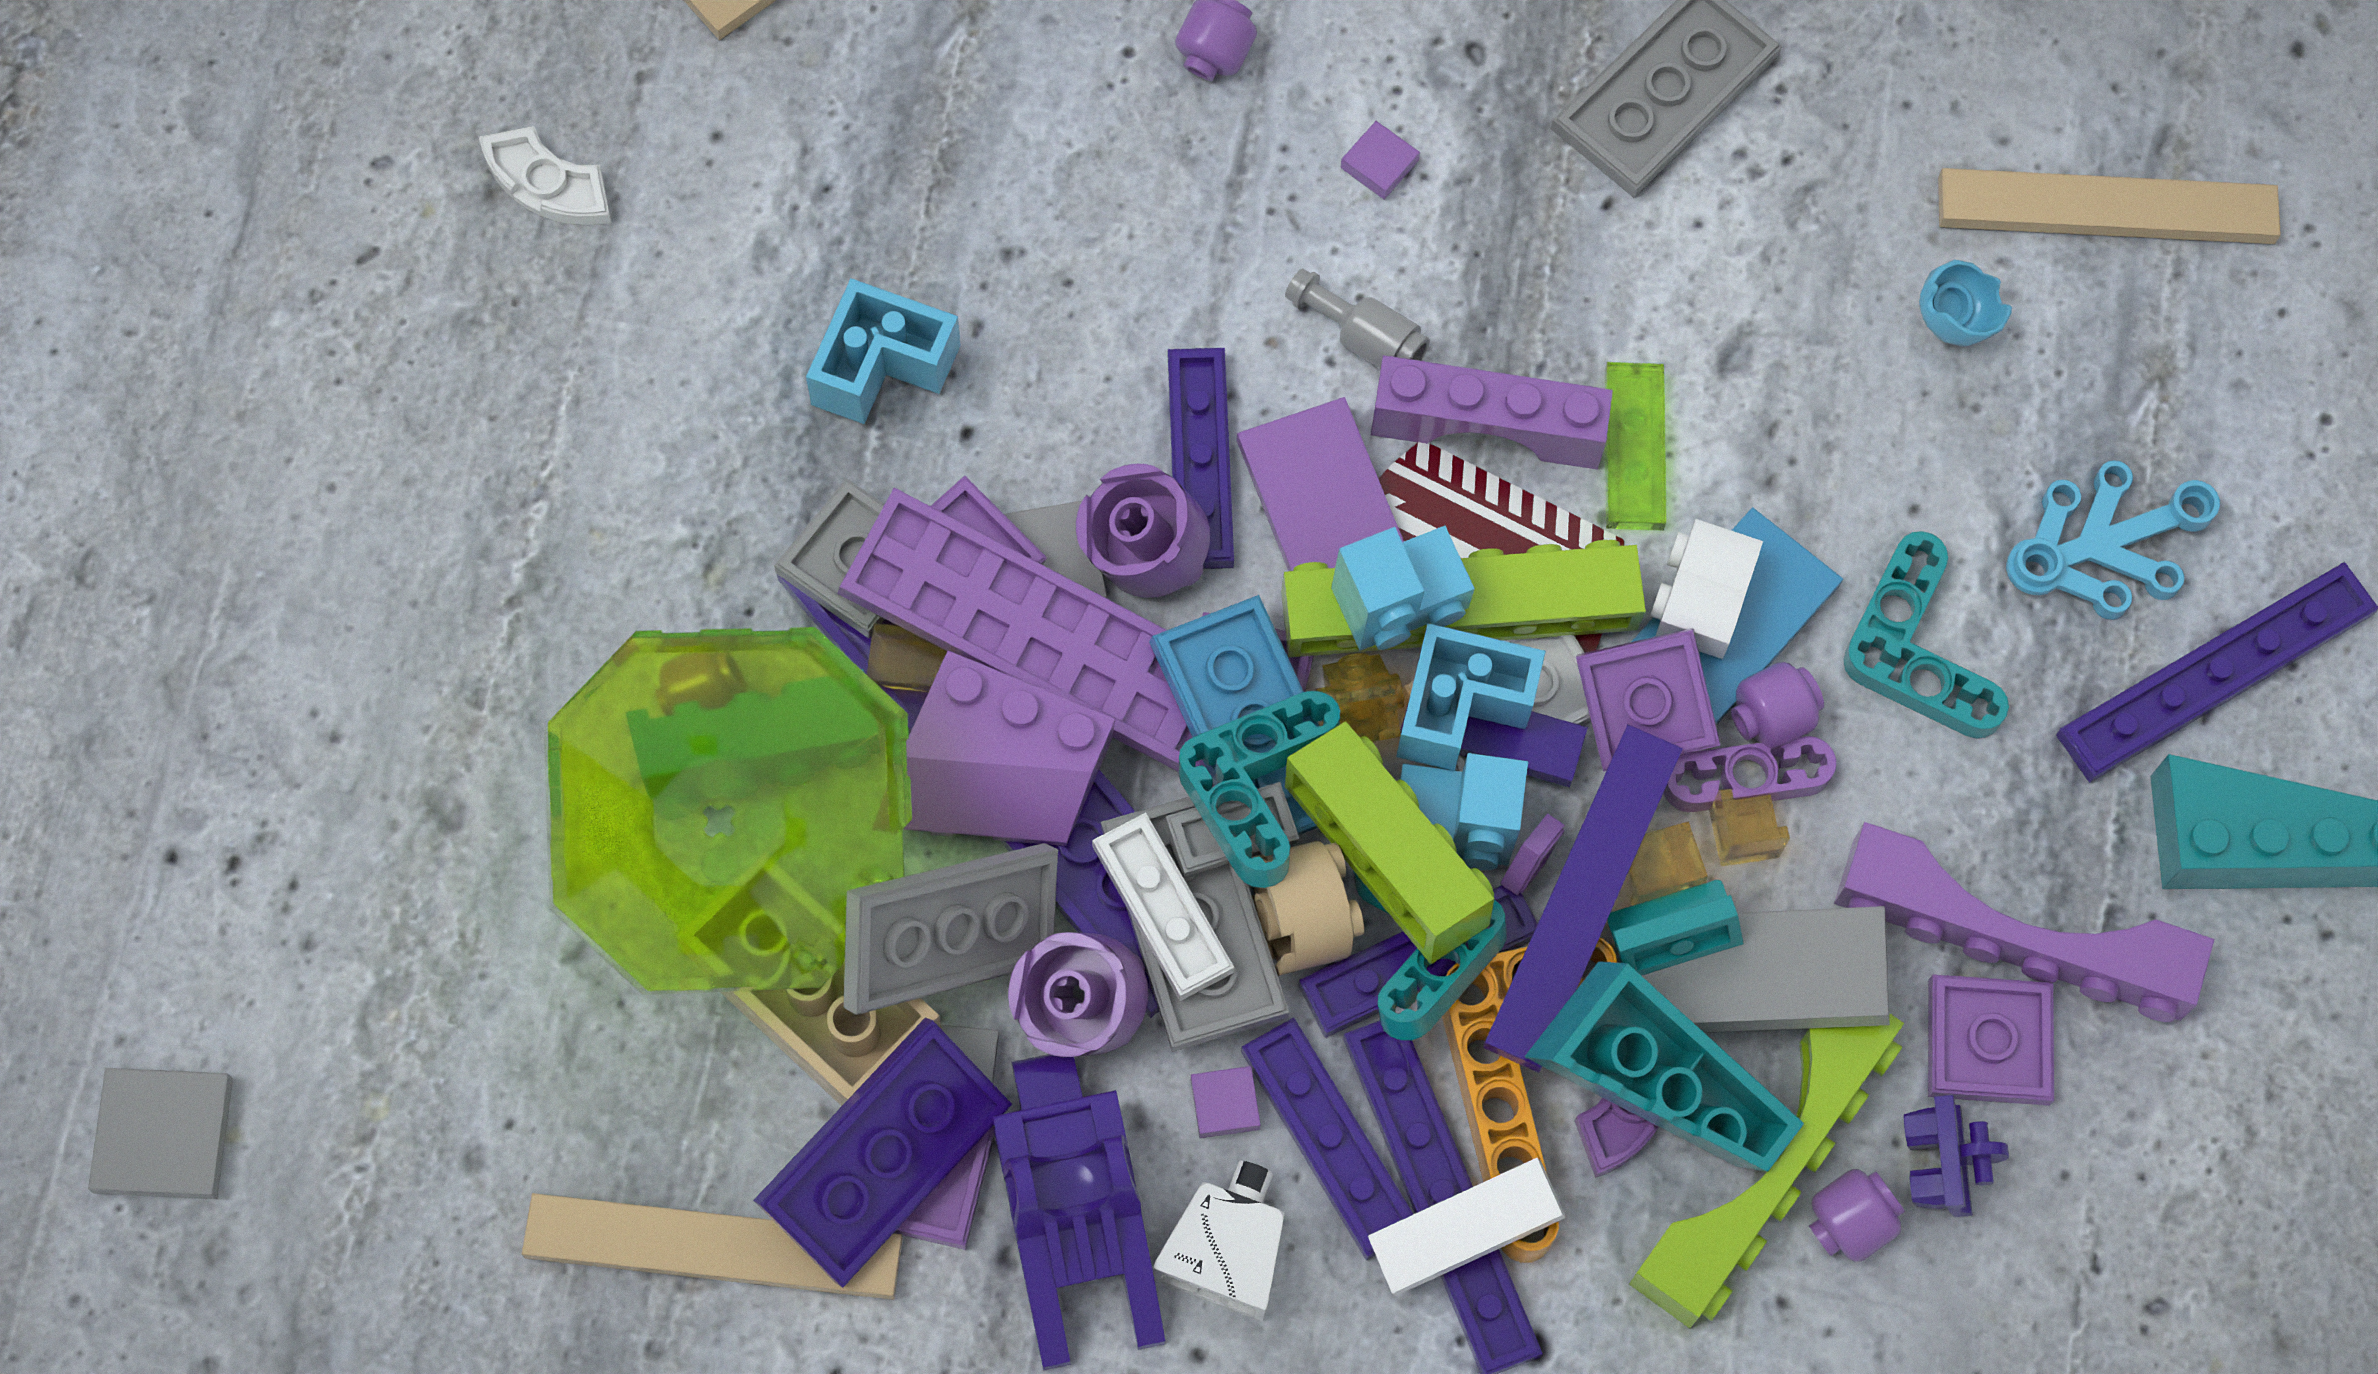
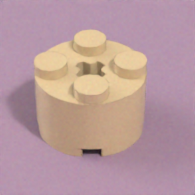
M1313 841L1290 847L1289 870L1285 878L1275 886L1266 888L1254 887L1255 895L1252 896L1272 960L1275 959L1277 961L1275 969L1278 976L1346 959L1352 952L1353 937L1364 934V921L1360 907L1356 900L1347 899L1342 878L1346 875V866L1342 851L1337 843L1324 845L1320 841ZM1263 854L1254 856L1261 857L1265 863L1273 861V854L1270 856H1264Z

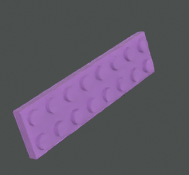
M893 488L844 577L837 594L946 651L949 650L1116 718L1113 731L1114 739L1179 772L1180 749L1192 736L1149 643L1152 636L1167 631L1166 629L897 488ZM1203 760L1196 761V766L1203 765L1206 767Z

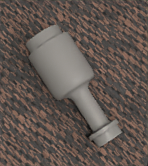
M1303 268L1290 281L1285 297L1293 302V306L1301 309L1308 304L1342 326L1340 332L1341 344L1377 368L1381 369L1383 355L1418 361L1423 360L1428 350L1430 339L1421 334V327L1375 298H1363L1357 305H1352L1320 286L1319 274L1316 272L1310 273Z

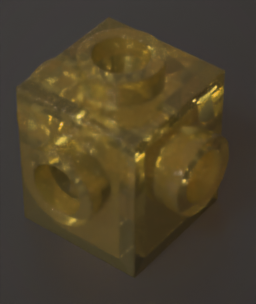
M1353 653L1341 657L1338 662L1322 665L1325 687L1316 688L1315 691L1330 695L1338 703L1341 711L1340 724L1346 721L1359 737L1366 736L1372 742L1401 737L1397 709L1404 708L1405 706L1401 680L1398 673L1389 674L1380 654L1370 656L1365 653Z

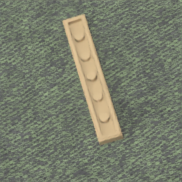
M1942 168L1938 176L1939 227L2275 244L2281 236L2278 185Z
M532 1193L522 1256L525 1259L895 1300L903 1238L902 1234L893 1233L842 1288L773 1220Z

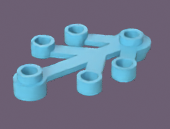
M2116 460L2108 461L2101 466L2094 478L2096 495L2079 538L2058 545L2066 518L2075 512L2081 502V492L2076 484L2069 480L2054 481L2042 498L2045 512L2035 538L2019 542L2007 558L2006 570L2008 577L2016 588L2030 595H2045L2057 588L2093 603L2095 612L2108 620L2118 619L2124 615L2132 603L2131 590L2121 581L2109 580L2104 583L2071 568L2072 566L2085 561H2091L2143 582L2147 592L2155 599H2171L2177 594L2184 583L2182 569L2172 561L2157 562L2123 547L2176 527L2190 532L2205 529L2219 511V496L2211 485L2199 480H2190L2177 488L2170 498L2168 505L2109 526L2119 499L2125 495L2133 482V474L2125 463ZM2109 473L2117 475L2122 481V486L2113 487L2109 485L2104 475ZM2053 494H2065L2070 499L2071 505L2061 506L2057 504L2053 499ZM2182 505H2193L2198 510L2199 517H2192L2185 513ZM2026 563H2038L2042 566L2044 575L2037 576L2026 569ZM2163 573L2168 575L2173 581V587L2161 586L2157 582L2155 574ZM2113 593L2117 595L2121 600V606L2112 607L2108 605L2103 598V594Z

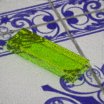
M1607 362L1605 367V389H1611L1613 393L1605 444L1606 529L1664 531L1666 526L1664 364Z

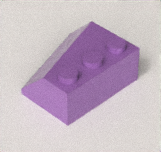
M948 650L899 757L876 825V831L898 832V829L926 831L930 832V835L953 837V834L989 836L993 840L1066 846L1111 744L1116 718Z

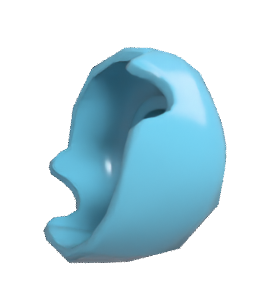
M1952 260L1932 270L1925 280L1919 299L1922 318L1932 333L1945 343L1962 347L1984 341L2002 331L2012 313V306L2003 304L1999 295L2001 281L1999 278L1983 273L1974 263L1960 260Z

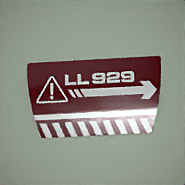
M1417 442L1378 478L1403 541L1446 526L1460 558H1468L1470 553L1481 549H1500L1504 555L1527 553L1528 549L1543 544L1560 545L1562 550L1585 549L1587 544L1594 541L1616 540L1620 542V546H1624L1622 538L1431 443ZM1603 633L1574 635L1584 653L1597 649Z

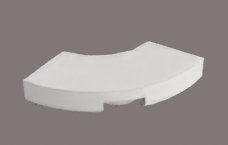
M534 126L479 137L485 160L492 175L503 190L526 209L539 216L566 224L601 225L612 223L600 165H576L557 158L541 143Z

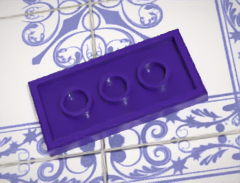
M925 1017L753 1201L837 1285L843 1288L994 1125L993 1116L1004 1114L1012 1106V1103L933 1020Z

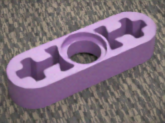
M1812 736L1800 737L1778 749L1768 748L1761 742L1685 753L1679 756L1663 793L1673 807L1684 812H1698L1812 796L1824 790L1836 770V756L1832 748L1825 741ZM1801 754H1807L1810 763H1820L1821 765L1813 778H1807L1804 769L1787 770L1781 779L1783 784H1778V765L1774 757L1780 758L1779 769L1795 766ZM1744 760L1758 763L1765 772V783L1757 788L1741 786L1734 778L1733 766ZM1716 765L1722 766L1720 780L1725 792H1719L1720 780L1703 783L1697 795L1691 794L1688 786H1678L1677 782L1681 781L1685 770L1692 771L1695 779L1702 780L1713 778L1717 770Z

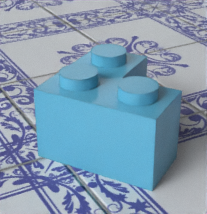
M850 278L806 375L811 405L865 424L886 375L940 394L961 346L958 316Z
M1446 526L1402 542L1396 527L1339 548L1331 586L1360 651L1376 645L1378 650L1394 647L1407 640L1411 636V630L1427 625V623L1444 627L1456 622L1466 614L1465 609L1469 608L1475 589Z
M1427 623L1396 757L1455 771L1468 716L1526 729L1534 705L1546 651Z
M1467 753L1462 772L1410 764L1402 765L1399 779L1405 781L1411 787L1418 799L1419 809L1433 825L1435 823L1442 825L1448 831L1455 843L1456 853L1469 868L1493 870L1498 865H1509L1521 827L1528 761Z

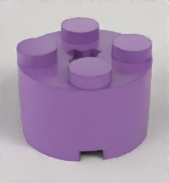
M1139 463L1123 465L1109 471L1099 480L1102 484L1090 497L1086 494L1079 506L1076 518L1077 540L1090 562L1121 591L1142 598L1165 596L1182 587L1193 585L1198 581L1203 573V563L1207 557L1210 545L1208 519L1198 502L1173 477L1153 465Z
M1056 933L1044 938L1043 941L1039 942L1031 950H1027L1017 961L1009 982V1007L1014 1020H1018L1022 1030L1028 1036L1026 1038L1034 1047L1045 1053L1060 1057L1105 1054L1127 1045L1143 1021L1148 1004V985L1145 967L1137 954L1132 953L1124 944L1109 936L1095 933ZM1075 986H1079L1085 992L1083 1003L1080 999L1073 997Z

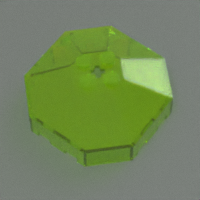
M793 627L780 631H752V628L700 629L699 632L662 633V630L635 631L548 721L544 730L549 909L642 995L821 988L845 962L847 890L905 877L903 829L912 820L910 776L907 775L906 740L909 739L908 713L816 627ZM709 806L717 811H720L725 806L731 808L735 813L729 821L732 827L735 828L733 834L728 837L724 833L718 832L713 837L709 836L704 831L709 822L703 814L705 809Z

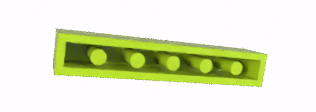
M1599 540L1587 544L1585 549L1562 550L1560 545L1543 544L1528 549L1527 553L1504 555L1500 549L1474 551L1469 554L1468 558H1461L1475 588L1470 606L1465 609L1466 614L1461 619L1444 627L1498 640H1520L1638 630L1646 609L1637 545L1620 546V542L1616 540ZM1303 563L1295 566L1293 571H1287L1283 574L1281 597L1288 658L1379 651L1376 645L1361 651L1359 650L1331 589L1335 568H1328V565L1325 563ZM1427 625L1411 630V636L1407 640L1385 650L1422 647Z

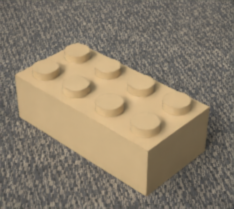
M764 853L676 939L684 959L841 1106L925 1017L933 1020L942 1029L940 1015L921 998L858 1015L845 1009L846 928Z

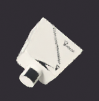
M1239 1161L1228 1190L1202 1182L1153 1266L1154 1280L1263 1321L1267 1310L1285 1214L1283 1211L1263 1203L1273 1173L1257 1164Z

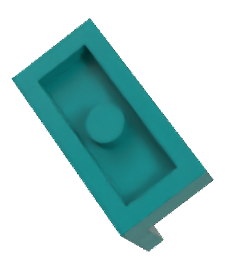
M1713 880L1610 912L1607 919L1621 963H1628L1641 976L1744 944L1734 902L1731 895L1727 896L1721 880Z

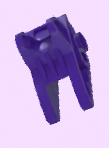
M1047 1054L1011 1062L1021 1110L993 1116L994 1133L1002 1173L1006 1182L1007 1197L1043 1371L1071 1365L1056 1288L1122 1274L1138 1350L1164 1345L1166 1341L1142 1218L1141 1202L1136 1188L1117 1091L1114 1090L1083 1097L1074 1057H1060Z

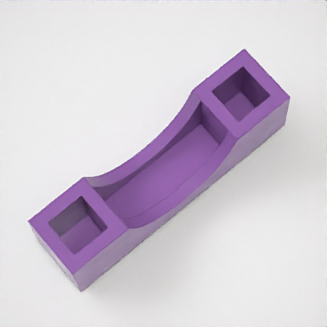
M1383 355L1371 436L1428 444L1438 437L1455 433L1489 434L1510 439L1528 447L1543 462L1598 470L1607 439L1613 390Z

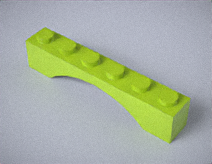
M1889 1013L1890 1025L1809 1028L1799 1042L1802 1075L1799 1106L1796 1116L1804 1125L1770 1170L1758 1182L1734 1200L1703 1215L1671 1223L1629 1285L1688 1328L1693 1326L1701 1314L1712 1321L1733 1291L1723 1284L1736 1264L1747 1271L1767 1243V1240L1758 1234L1770 1215L1781 1222L1802 1191L1792 1184L1802 1169L1806 1167L1815 1173L1834 1147L1835 1142L1826 1136L1838 1118L1849 1124L1868 1098L1869 1094L1860 1088L1862 1083L1872 1070L1882 1077L1902 1049V1046L1893 1039L1904 1023Z

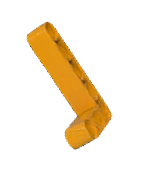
M1599 937L1590 960L1596 964L1598 962H1617L1612 946L1606 940ZM1527 947L1497 953L1471 984L1476 985L1482 991L1484 1000L1481 1003L1466 1005L1457 999L1442 1016L1483 1182L1500 1175L1497 1169V1162L1505 1157H1514L1523 1163L1538 1158L1541 1160L1546 1171L1520 1065L1500 1055L1497 1061L1490 1064H1482L1475 1061L1467 1050V1046L1476 1040L1486 1041L1512 983V975L1516 973ZM1456 963L1447 972L1446 976L1451 975L1455 971H1457V969L1459 968V964ZM1581 978L1578 987L1581 985V983H1582L1585 979H1582V978ZM1491 1098L1504 1100L1511 1106L1514 1118L1505 1123L1494 1122L1485 1115L1482 1104ZM1559 1221L1543 1228L1544 1238L1536 1243H1527L1519 1239L1501 1247L1502 1251L1510 1259L1520 1263H1531L1541 1259L1549 1251L1559 1230Z

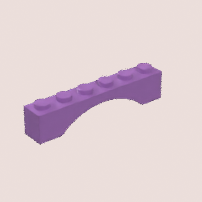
M1867 822L1863 823L1853 839L1834 904L1844 908L1884 906L1886 922L1906 928L1905 933L1916 940L1926 943H1939L1942 940L1963 947L1964 954L1975 960L1986 963H1996L2001 960L2022 967L2021 972L2034 980L2052 983L2058 979L2080 987L2079 991L2088 998L2101 1002H2114L2117 999L2138 1006L2140 1014L2161 1022H2172L2174 1019L2181 1021L2197 1006L2215 940L2157 919L2129 929L2096 934L2058 932L2025 924L1992 909L1964 890L1939 865L1923 841Z

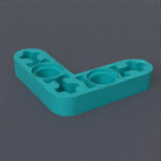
M1924 531L1912 532L1904 536L1895 549L1845 650L1843 658L1845 671L1859 685L1952 730L1975 739L1986 738L1994 734L2007 717L2009 703L2002 688L1994 682L1910 642L1948 562L1947 548L1941 539L1934 534ZM1919 550L1928 555L1926 559L1927 565L1922 568L1913 585L1908 581H1904V578L1912 564V557ZM1887 596L1903 598L1911 607V617L1902 622L1888 619L1881 611V600ZM1871 646L1881 651L1879 655L1881 662H1878L1874 668L1863 664L1865 660V654L1863 653H1866ZM1901 658L1908 663L1904 666L1896 682L1891 680L1890 677ZM1917 670L1933 672L1940 680V693L1929 697L1918 694L1911 686V674ZM1955 684L1961 687V690L1956 696L1957 699L1952 707L1949 708L1943 704L1951 694ZM1977 698L1988 702L1986 711L1989 714H1985L1981 720L1971 716L1973 707L1970 704H1973Z
M1319 691L1299 693L1194 736L1186 741L1180 749L1178 776L1183 788L1238 877L1244 883L1253 887L1266 888L1275 886L1285 878L1289 870L1290 844L1287 836L1252 780L1287 765V757L1340 725L1341 711L1338 703L1330 695ZM1310 716L1315 722L1323 720V726L1316 727L1311 721L1303 722V717ZM1293 733V739H1288V734ZM1264 734L1271 737L1276 742V745L1268 752L1257 753L1247 749L1243 742L1251 735ZM1204 760L1209 766L1216 764L1217 785L1212 787V776L1203 765L1196 766V761ZM1240 801L1246 804L1251 812L1245 818L1235 821L1223 818L1217 812V809L1225 802ZM1255 834V844L1264 856L1273 854L1272 862L1265 863L1261 857L1252 858V841L1249 837Z
M1353 870L1358 895L1367 903L1388 913ZM1494 900L1489 924L1490 928L1484 929L1440 958L1450 959L1459 964V968L1453 974L1448 976L1430 974L1426 970L1430 963L1417 948L1384 985L1378 995V1011L1381 1026L1389 1036L1399 1040H1414L1428 1033L1502 949L1507 939L1505 912L1497 901ZM1417 986L1421 989L1419 993L1417 991ZM1415 1001L1417 1002L1418 1009L1416 1012L1408 1009ZM1398 1006L1399 1008L1405 1010L1398 1014L1396 1013L1395 1008Z

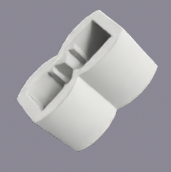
M1695 519L1690 535L1678 532L1667 563L1668 566L1678 569L1673 585L1661 583L1650 614L1651 617L1660 619L1656 636L1693 628L1698 650L1723 659L1732 638L1763 541Z

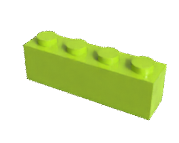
M1345 721L1287 757L1285 788L1330 843L1338 844L1344 860L1430 964L1489 927L1495 899L1490 882L1479 869H1470L1456 853L1455 843L1448 831L1438 823L1433 825L1419 809L1418 799L1411 787L1401 779L1396 781L1383 766L1382 757L1377 747L1368 737H1359Z

